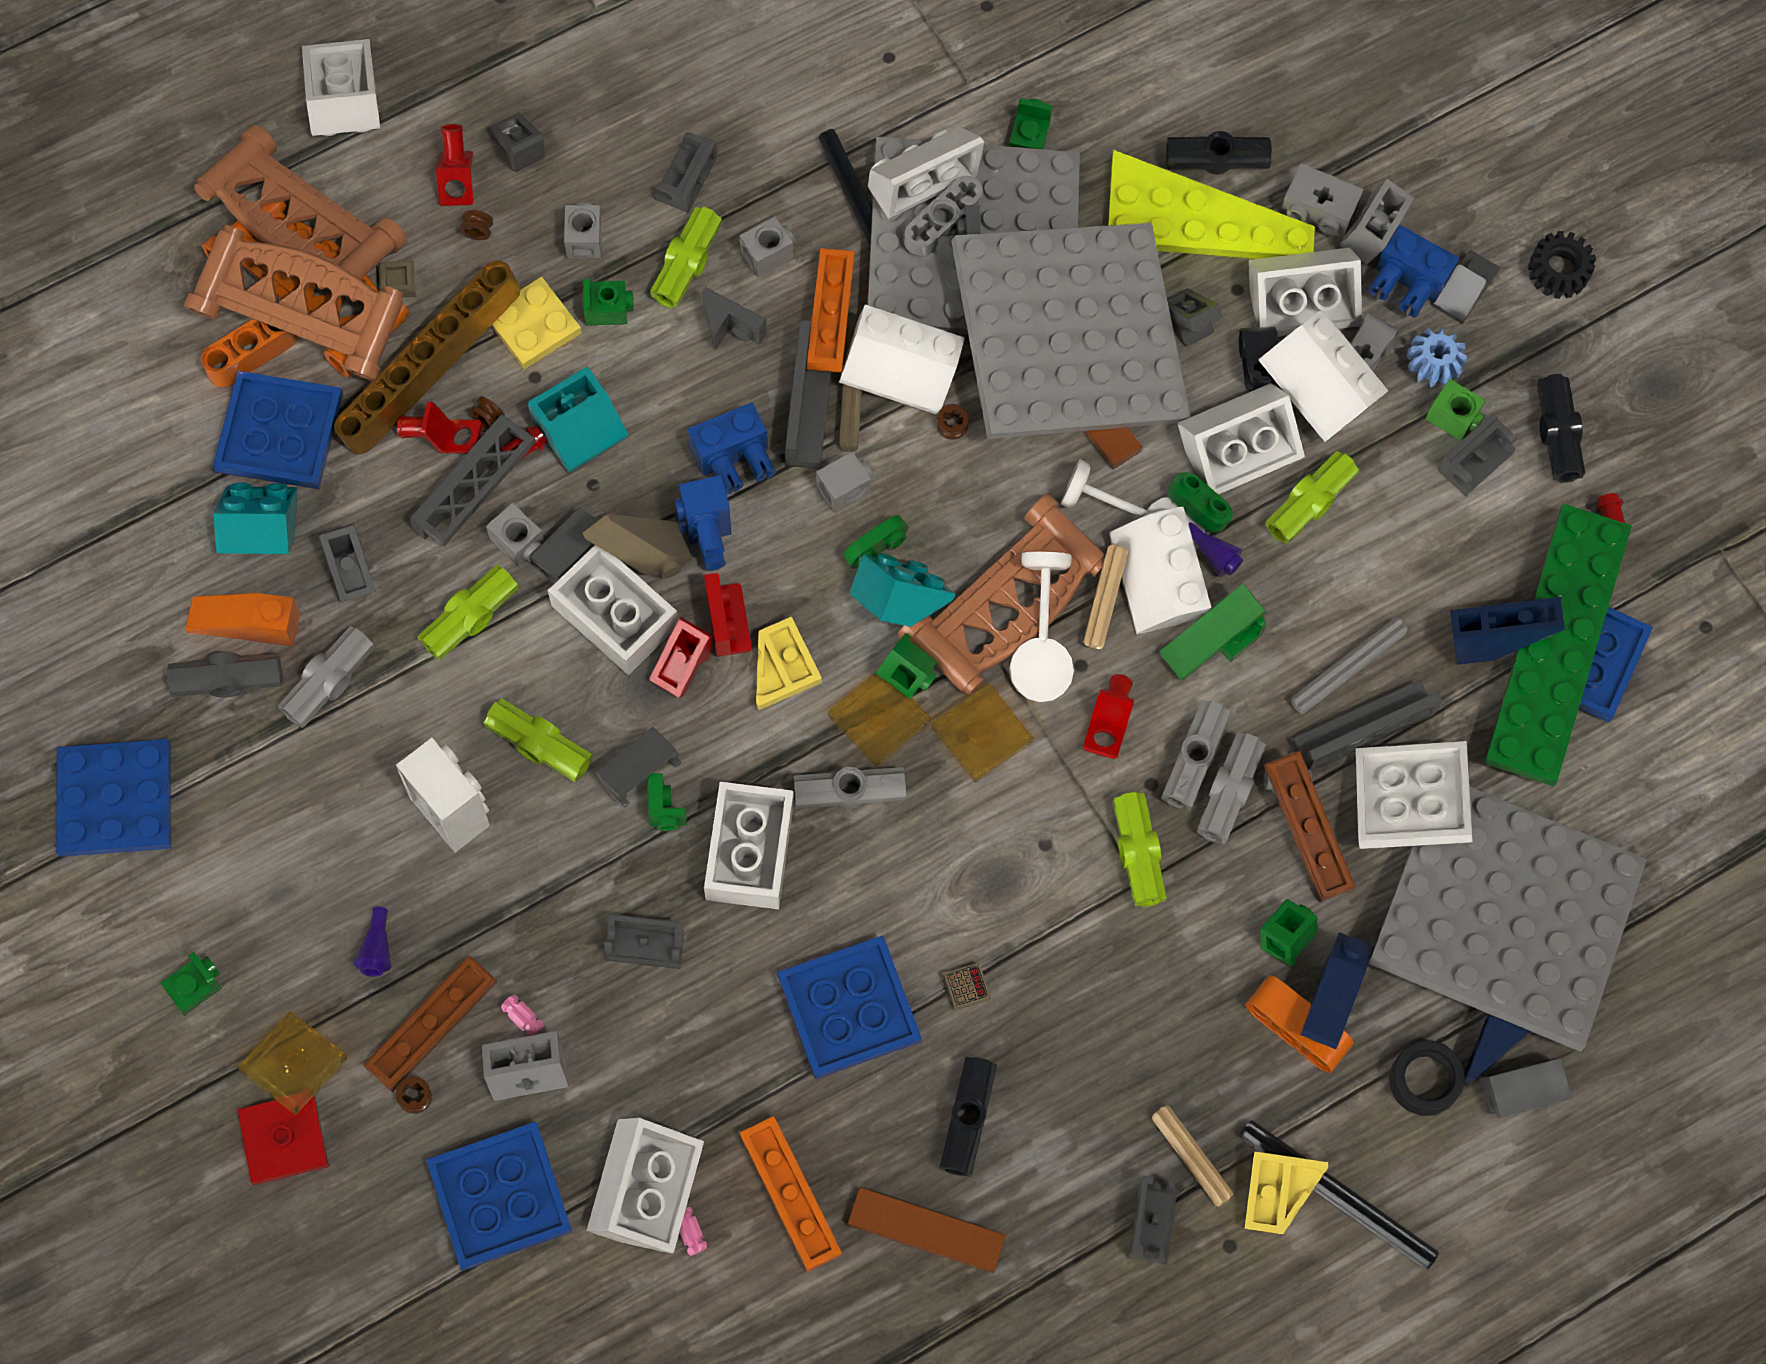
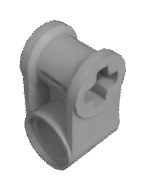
M1368 313L1351 345L1374 372L1382 357H1385L1392 346L1399 329Z

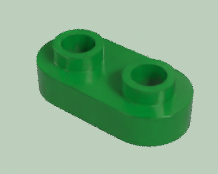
M1181 472L1170 483L1168 494L1171 500L1177 506H1183L1185 513L1204 529L1211 532H1220L1231 521L1233 517L1231 506L1198 476L1189 472Z
M894 515L853 542L843 553V558L852 569L859 568L863 554L878 557V554L887 548L893 550L899 547L907 539L906 532L909 527L900 515Z

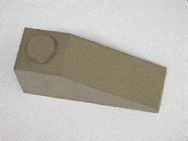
M606 514L583 532L586 540L645 575L670 578L681 571V567L692 559L678 524L674 521Z

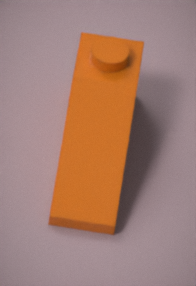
M263 593L193 596L185 630L187 633L294 646L300 611L293 597Z

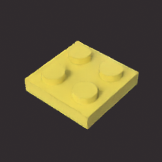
M542 276L522 288L518 298L491 325L492 329L524 370L582 334L579 324Z

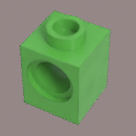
M1449 379L1433 402L1425 420L1462 441L1468 431L1472 432L1482 423L1485 415L1481 413V410L1486 400ZM1452 408L1461 409L1465 415L1455 414Z

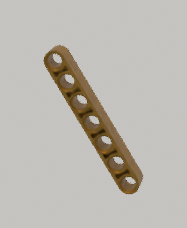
M494 260L486 264L339 415L334 425L335 432L350 452L361 455L370 451L396 425L399 417L405 415L518 298L521 291L520 284L506 262Z

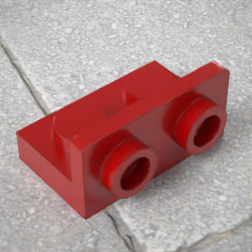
M719 573L704 575L716 656L721 657L750 652L752 645L741 584L720 585Z

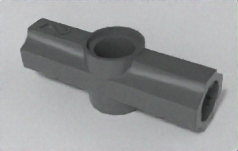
M221 652L210 655L208 660L168 664L167 681L169 693L172 697L209 693L215 697L228 698L240 695L242 690L282 686L283 674L279 653L241 657L236 653Z

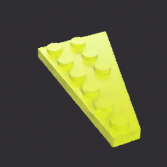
M1113 150L1108 226L1152 223L1157 251L1251 259L1314 252L1315 226Z

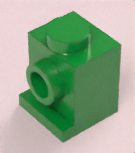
M583 279V311L586 326L628 324L627 311H634L633 290H626L625 281L590 282V279Z
M905 633L876 671V674L911 699L918 688L926 691L938 674L932 669L938 661L909 641L911 636Z
M1286 899L1260 928L1261 949L1292 967L1296 963V957L1318 933L1317 916L1305 905H1297L1291 900Z

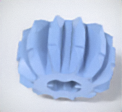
M1443 326L1438 329L1436 334L1430 328H1427L1422 336H1415L1411 343L1412 347L1408 349L1406 354L1407 359L1410 360L1408 365L1409 372H1419L1416 377L1417 382L1425 378L1429 379L1431 388L1436 385L1437 380L1444 386L1449 379L1457 380L1463 371L1462 367L1467 362V356L1463 354L1465 343H1455L1457 338L1456 332L1449 336L1444 335Z

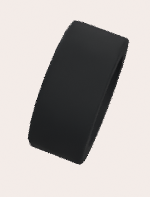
M1432 1040L1417 1041L1406 1047L1392 1064L1389 1075L1391 1092L1396 1101L1408 1112L1420 1116L1438 1115L1449 1109L1461 1095L1465 1083L1464 1066L1458 1055L1445 1044ZM1419 1057H1431L1443 1064L1449 1076L1446 1092L1434 1100H1424L1410 1092L1406 1085L1405 1072L1411 1061Z

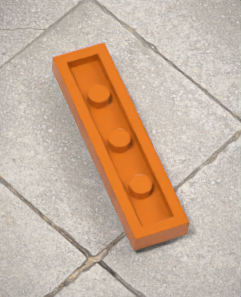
M820 248L807 370L842 372L855 251Z
M772 1116L740 1132V1137L807 1273L842 1256L835 1237L775 1117Z

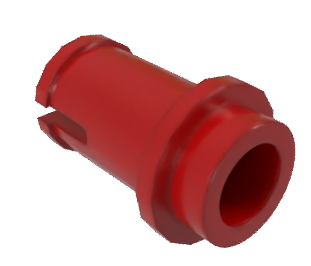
M537 425L532 428L529 426L525 428L526 432L535 438L536 443L523 458L537 449L542 451L544 449L543 446L548 443ZM516 438L505 446L500 447L502 452L516 450L523 441Z
M1609 493L1597 498L1598 504L1595 508L1596 511L1601 513V516L1625 523L1621 508L1624 501L1619 498L1618 493Z

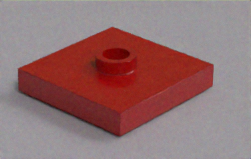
M313 1091L237 1109L250 1180L253 1186L329 1167L316 1097Z

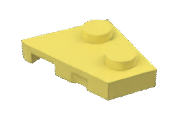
M792 617L759 630L756 695L758 711L822 683V677Z
M1254 1151L1245 1229L1284 1234L1314 1187L1328 1169L1329 1162Z

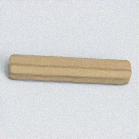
M1109 545L1107 547L1083 644L1091 649L1101 650L1105 644L1128 555V550L1122 546Z
M1166 1105L1153 1114L1152 1120L1212 1202L1219 1207L1229 1201L1233 1196V1191L1171 1107Z

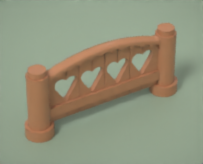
M254 124L242 134V140L202 174L194 185L197 194L202 199L209 201L217 197L220 198L234 217L262 243L291 247L314 254L342 267L360 280L389 253L395 254L407 244V237L404 231L393 220L383 217L370 228L272 158L271 155L277 150L275 141L259 125ZM264 181L261 198L258 201L251 202L246 199V194H240L235 191L239 186ZM290 199L287 217L283 220H275L272 217V213L262 210V207L266 204ZM316 218L314 234L309 239H302L298 236V232L288 229V226L292 223ZM343 237L340 254L336 258H328L323 250L314 248L317 242Z
M224 225L223 230L218 232L193 294L188 293L183 307L213 320H217L219 312L223 307L347 355L343 369L373 381L381 370L377 365L404 301L402 298L404 294L388 286H384L382 291L376 292L355 275L326 259L291 247L260 242H246L242 239L244 232L232 226ZM247 259H252L257 266L260 264L267 265V275L246 290L242 263ZM279 271H284L288 278L293 276L299 277V287L277 302L273 281L274 275ZM315 283L320 290L330 289L332 291V298L309 315L305 294L306 287L309 284ZM341 296H349L352 302L362 301L364 303L363 312L341 327L337 306L338 299Z
M1049 493L1040 498L1024 517L1033 528L934 620L927 616L911 627L903 626L898 632L900 638L905 633L911 636L909 641L938 661L935 666L961 692L965 691L968 695L973 694L984 682V679L980 676L984 670L1011 657L1021 644L1039 636L1040 597H1034L1033 604L1030 607L1020 605L1014 579L1041 586L1042 570L1025 568L1021 562L1022 553L1059 552L1072 555L1069 571L1065 574H1059L1058 581L1050 584L1048 626L1066 607L1086 574H1092L1095 578L1101 574L1106 554L1058 509L1059 503ZM988 603L1014 608L1017 610L1019 617L1014 621H1009L1007 629L1003 631L997 630L993 626ZM963 626L990 632L994 640L990 644H984L981 653L972 654L967 647Z

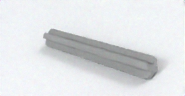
M1393 618L1297 692L1290 701L1292 706L1298 713H1306L1403 638L1408 631L1407 626L1401 619Z

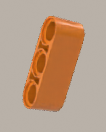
M251 319L208 346L201 355V362L213 385L227 387L235 383L238 371L253 372L291 348L296 343L298 336L283 330L273 331L275 327ZM249 344H257L251 350H243ZM218 363H227L223 368L214 369V366Z
M1268 975L1246 1001L1245 1007L1256 1019L1324 1072L1332 1073L1354 1045L1353 1039L1343 1031L1338 1047L1334 1049L1300 1035L1311 1004L1275 976Z

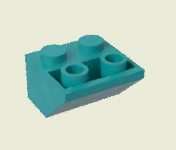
M588 366L527 402L532 422L542 431L549 446L569 473L629 437L607 392Z
M243 482L226 486L213 513L216 553L289 554L295 540L298 487H287L283 483H272L266 487H251V484Z
M879 553L878 557L863 554L849 592L853 598L879 620L909 627L953 601L956 593L944 585L945 580L929 573L927 565L915 560H909L907 564L900 563L897 558L884 553Z

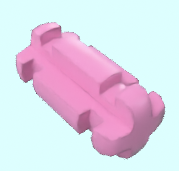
M511 995L501 1005L502 1011L504 1013L508 1012L509 1018L522 1031H527V1036L537 1035L543 1029V1021L541 1019L537 1020L536 1014L523 1001L519 1002L517 995Z
M686 1207L679 1233L684 1245H688L687 1252L691 1256L706 1250L707 1243L702 1241V1238H704L696 1217L691 1215L693 1214L692 1208Z

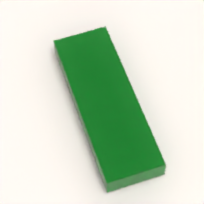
M1241 584L1160 650L1159 653L1179 679L1184 681L1263 617L1267 611L1247 586Z

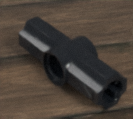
M1224 131L1213 132L1208 137H1168L1166 143V165L1168 169H1205L1207 172L1216 175L1223 174L1229 169H1269L1272 153L1270 137H1232V135ZM1212 151H1221L1225 155H1217Z
M1552 374L1539 379L1537 383L1542 412L1540 417V437L1543 445L1548 447L1553 480H1557L1560 483H1568L1583 478L1585 475L1580 444L1583 434L1582 419L1580 413L1574 410L1569 377H1565L1562 374Z
M965 1057L939 1167L940 1170L949 1174L972 1177L997 1069V1064L978 1057ZM963 1109H972L978 1114L979 1120L975 1124L966 1125L959 1120L958 1113Z

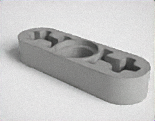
M962 176L946 188L906 226L903 239L905 248L915 255L929 253L937 245L938 237L947 236L956 228L957 218H963L966 205L980 204L983 187L979 180L972 176ZM961 190L963 192L973 191L972 197L969 195L965 196L960 201L958 207L956 202L960 198ZM938 209H947L952 213L953 218L948 222H940L934 217L933 213ZM927 225H929L930 229L927 231L925 241L923 239L913 240L914 233L918 236L927 230Z

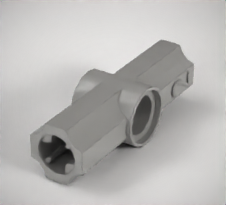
M350 626L325 654L320 653L307 664L302 673L301 681L278 705L279 710L292 723L303 728L328 700H335L345 691L351 681V674L375 649L374 644L360 630Z
M1201 700L1161 796V799L1169 806L1179 810H1191L1231 713L1224 705L1213 700ZM1193 749L1199 750L1203 753L1205 759L1195 761L1188 756L1187 752Z
M1248 733L1236 734L1224 766L1219 768L1208 795L1211 798L1198 825L1197 833L1203 836L1204 839L1213 843L1226 844L1239 810L1244 808L1254 783L1253 775L1264 753L1266 744L1258 737Z
M845 767L833 773L793 776L796 809L829 806L854 809L861 804L906 801L903 767L871 770ZM853 782L857 784L859 790L853 794H846L840 787L844 783Z

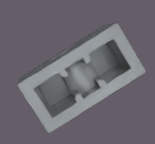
M1300 163L1286 193L1280 213L1313 225L1327 235H1337L1343 238L1359 206L1364 189Z
M1386 178L1368 196L1339 245L1343 248L1350 247L1362 262L1368 264L1384 250L1413 202L1414 197Z
M557 1031L482 1045L484 1078L494 1101L569 1087L566 1054Z

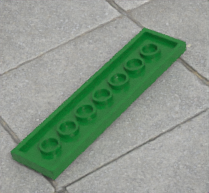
M1564 503L1561 506L1533 600L1561 597L1565 630L1517 650L1484 764L1553 787L1556 785L1632 525Z

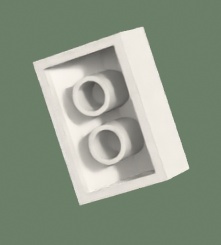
M961 127L949 132L947 130L941 131L929 142L920 146L917 144L905 149L901 155L891 160L883 159L877 162L870 169L868 188L889 219L941 194L959 177H976L984 141L981 136Z
M1350 247L1249 260L1250 296L1257 327L1275 326L1278 337L1288 336L1321 309L1338 329L1361 325V260Z
M865 304L856 322L839 383L938 415L956 371L965 338Z
M1322 309L1259 359V362L1280 388L1289 395L1290 400L1324 442L1388 392V389Z
M1272 383L1178 423L1186 455L1195 472L1218 495L1305 458L1290 397Z
M1183 506L1145 515L1109 532L1112 545L1122 546L1128 550L1121 580L1136 635L1197 621L1211 610V604Z
M641 1118L618 1119L586 1231L621 1243L674 1253L704 1141Z

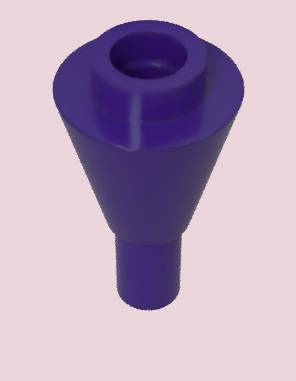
M1189 522L1188 525L1193 542L1199 546V550L1218 576L1222 577L1226 573L1229 576L1234 574L1243 562V559L1240 557L1242 549L1212 535H1207L1195 524Z
M384 907L373 908L370 929L367 931L354 961L355 967L360 969V972L366 976H381L383 972L391 969L387 932L385 931L388 910Z

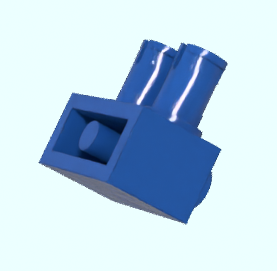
M1399 224L1381 253L1376 267L1379 273L1369 285L1368 291L1375 297L1379 289L1382 288L1378 299L1387 300L1396 283H1401L1410 289L1403 300L1400 301L1398 307L1403 313H1406L1409 306L1412 305L1408 315L1417 317L1427 299L1433 302L1437 300L1460 258Z
M753 402L688 428L689 447L703 476L714 472L715 476L721 475L726 495L732 494L731 485L735 492L744 485L733 465L737 461L746 458L754 478L758 482L764 480V472L767 478L772 477L776 473V469L765 451L768 449L767 430Z
M717 475L680 484V498L674 499L681 534L687 532L690 544H699L707 571L718 570L726 565L723 555L725 550L722 537L732 534L730 507L722 477Z

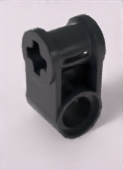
M1276 327L1240 328L1238 338L1239 354L1242 359L1246 389L1251 392L1270 383L1275 385L1276 381L1259 362V359L1278 344Z

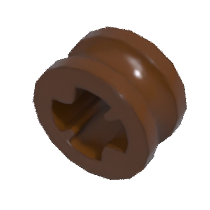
M467 210L463 213L462 220L464 222L460 225L459 230L464 236L473 240H486L490 237L491 231L489 228L493 225V218L490 215L477 210Z
M480 396L477 400L478 406H472L469 410L470 415L475 420H480L483 423V427L487 429L494 424L501 414L505 416L499 406L483 396Z
M948 404L942 407L937 417V430L941 436L950 440L959 439L964 436L969 422V416L965 408L957 404ZM953 416L958 417V424H954L952 428L947 426V420H951Z
M411 1076L399 1083L396 1088V1099L404 1111L417 1114L429 1107L432 1093L425 1080ZM418 1087L424 1089L420 1091L423 1097L420 1102L412 1100L408 1104L404 1101L408 1099L405 1093L408 1088L414 1091Z

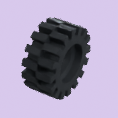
M1558 231L1555 238L1550 233L1546 235L1545 240L1542 238L1538 242L1528 264V270H1531L1529 274L1530 280L1537 279L1534 284L1537 290L1543 286L1545 287L1544 295L1549 296L1550 291L1555 292L1554 298L1560 299L1562 294L1565 293L1567 299L1571 298L1574 292L1578 295L1586 287L1594 272L1596 257L1595 254L1590 255L1593 250L1590 244L1586 247L1583 246L1586 239L1582 236L1576 241L1573 239L1576 233L1569 232L1568 236L1564 237V231ZM1553 256L1565 257L1573 263L1574 271L1570 274L1559 273L1550 266L1549 259Z

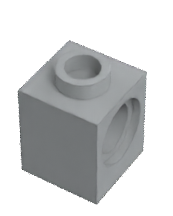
M584 202L575 205H565L564 245L567 259H601L602 217L600 205ZM582 226L590 227L589 230L584 232L577 231Z
M775 216L739 235L740 252L758 278L793 259L795 238L787 225L782 227ZM765 243H774L777 246H775L774 248H765L762 245H764Z
M852 451L816 471V486L833 512L836 513L871 493L873 474L868 464L863 459L859 461Z
M513 503L486 526L489 539L518 567L526 561L531 562L530 556L544 543L542 530ZM516 533H523L527 535L526 538L520 542H513L509 540L511 536Z

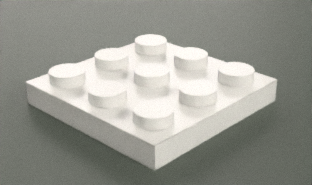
M1467 741L1356 748L1358 839L1360 849L1473 842Z

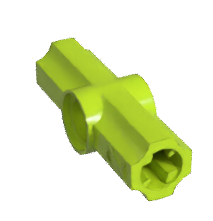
M704 206L701 208L695 207L680 237L676 236L671 241L665 255V265L650 291L651 297L660 305L669 309L672 307L678 308L693 278H698L701 275L708 259V250L722 225V218L713 210Z
M1336 451L1312 476L1310 474L1306 475L1288 496L1289 499L1266 520L1265 526L1269 530L1270 535L1278 542L1288 545L1312 520L1317 521L1332 506L1336 496L1358 475L1359 469L1356 467L1354 460L1346 453Z
M496 565L469 590L466 588L457 592L446 604L444 613L418 635L419 641L434 658L441 661L468 635L475 636L480 633L491 621L493 612L519 589L518 584L503 567Z
M502 698L492 705L483 722L486 728L514 744L515 749L530 761L538 765L544 763L575 783L583 777L593 759L591 753L562 736L561 731L552 723L539 716L533 718Z
M1125 793L1113 800L1120 834L1118 837V848L1121 863L1124 869L1127 868L1134 906H1155L1165 902L1167 898L1159 864L1161 863L1159 838L1155 830L1152 831L1145 793Z

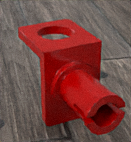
M446 124L441 127L444 152L439 153L436 166L438 197L441 206L472 205L474 202L471 174L474 153L473 151H464L463 126L460 124ZM450 180L462 182L465 186L464 194L459 197L450 196L445 189L447 182Z
M427 402L424 417L402 415L397 422V432L401 438H426L439 453L467 454L479 441L483 423L480 420L449 419L434 402ZM465 428L470 429L472 432L470 440L463 445L456 444L455 436L457 432Z
M1115 674L1110 678L1108 690H1099L1084 740L1083 750L1111 759L1118 758L1134 704V699L1128 697L1133 684L1129 677ZM1100 732L1108 733L1113 737L1114 743L1107 747L1098 745L1094 740V735Z

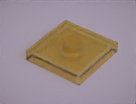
M876 672L828 711V716L876 767L931 722V717L913 698L910 699L878 676Z
M991 683L935 720L931 726L974 783L1032 744L1034 740Z
M290 1011L238 1066V1069L243 1075L296 1115L348 1058L342 1050Z

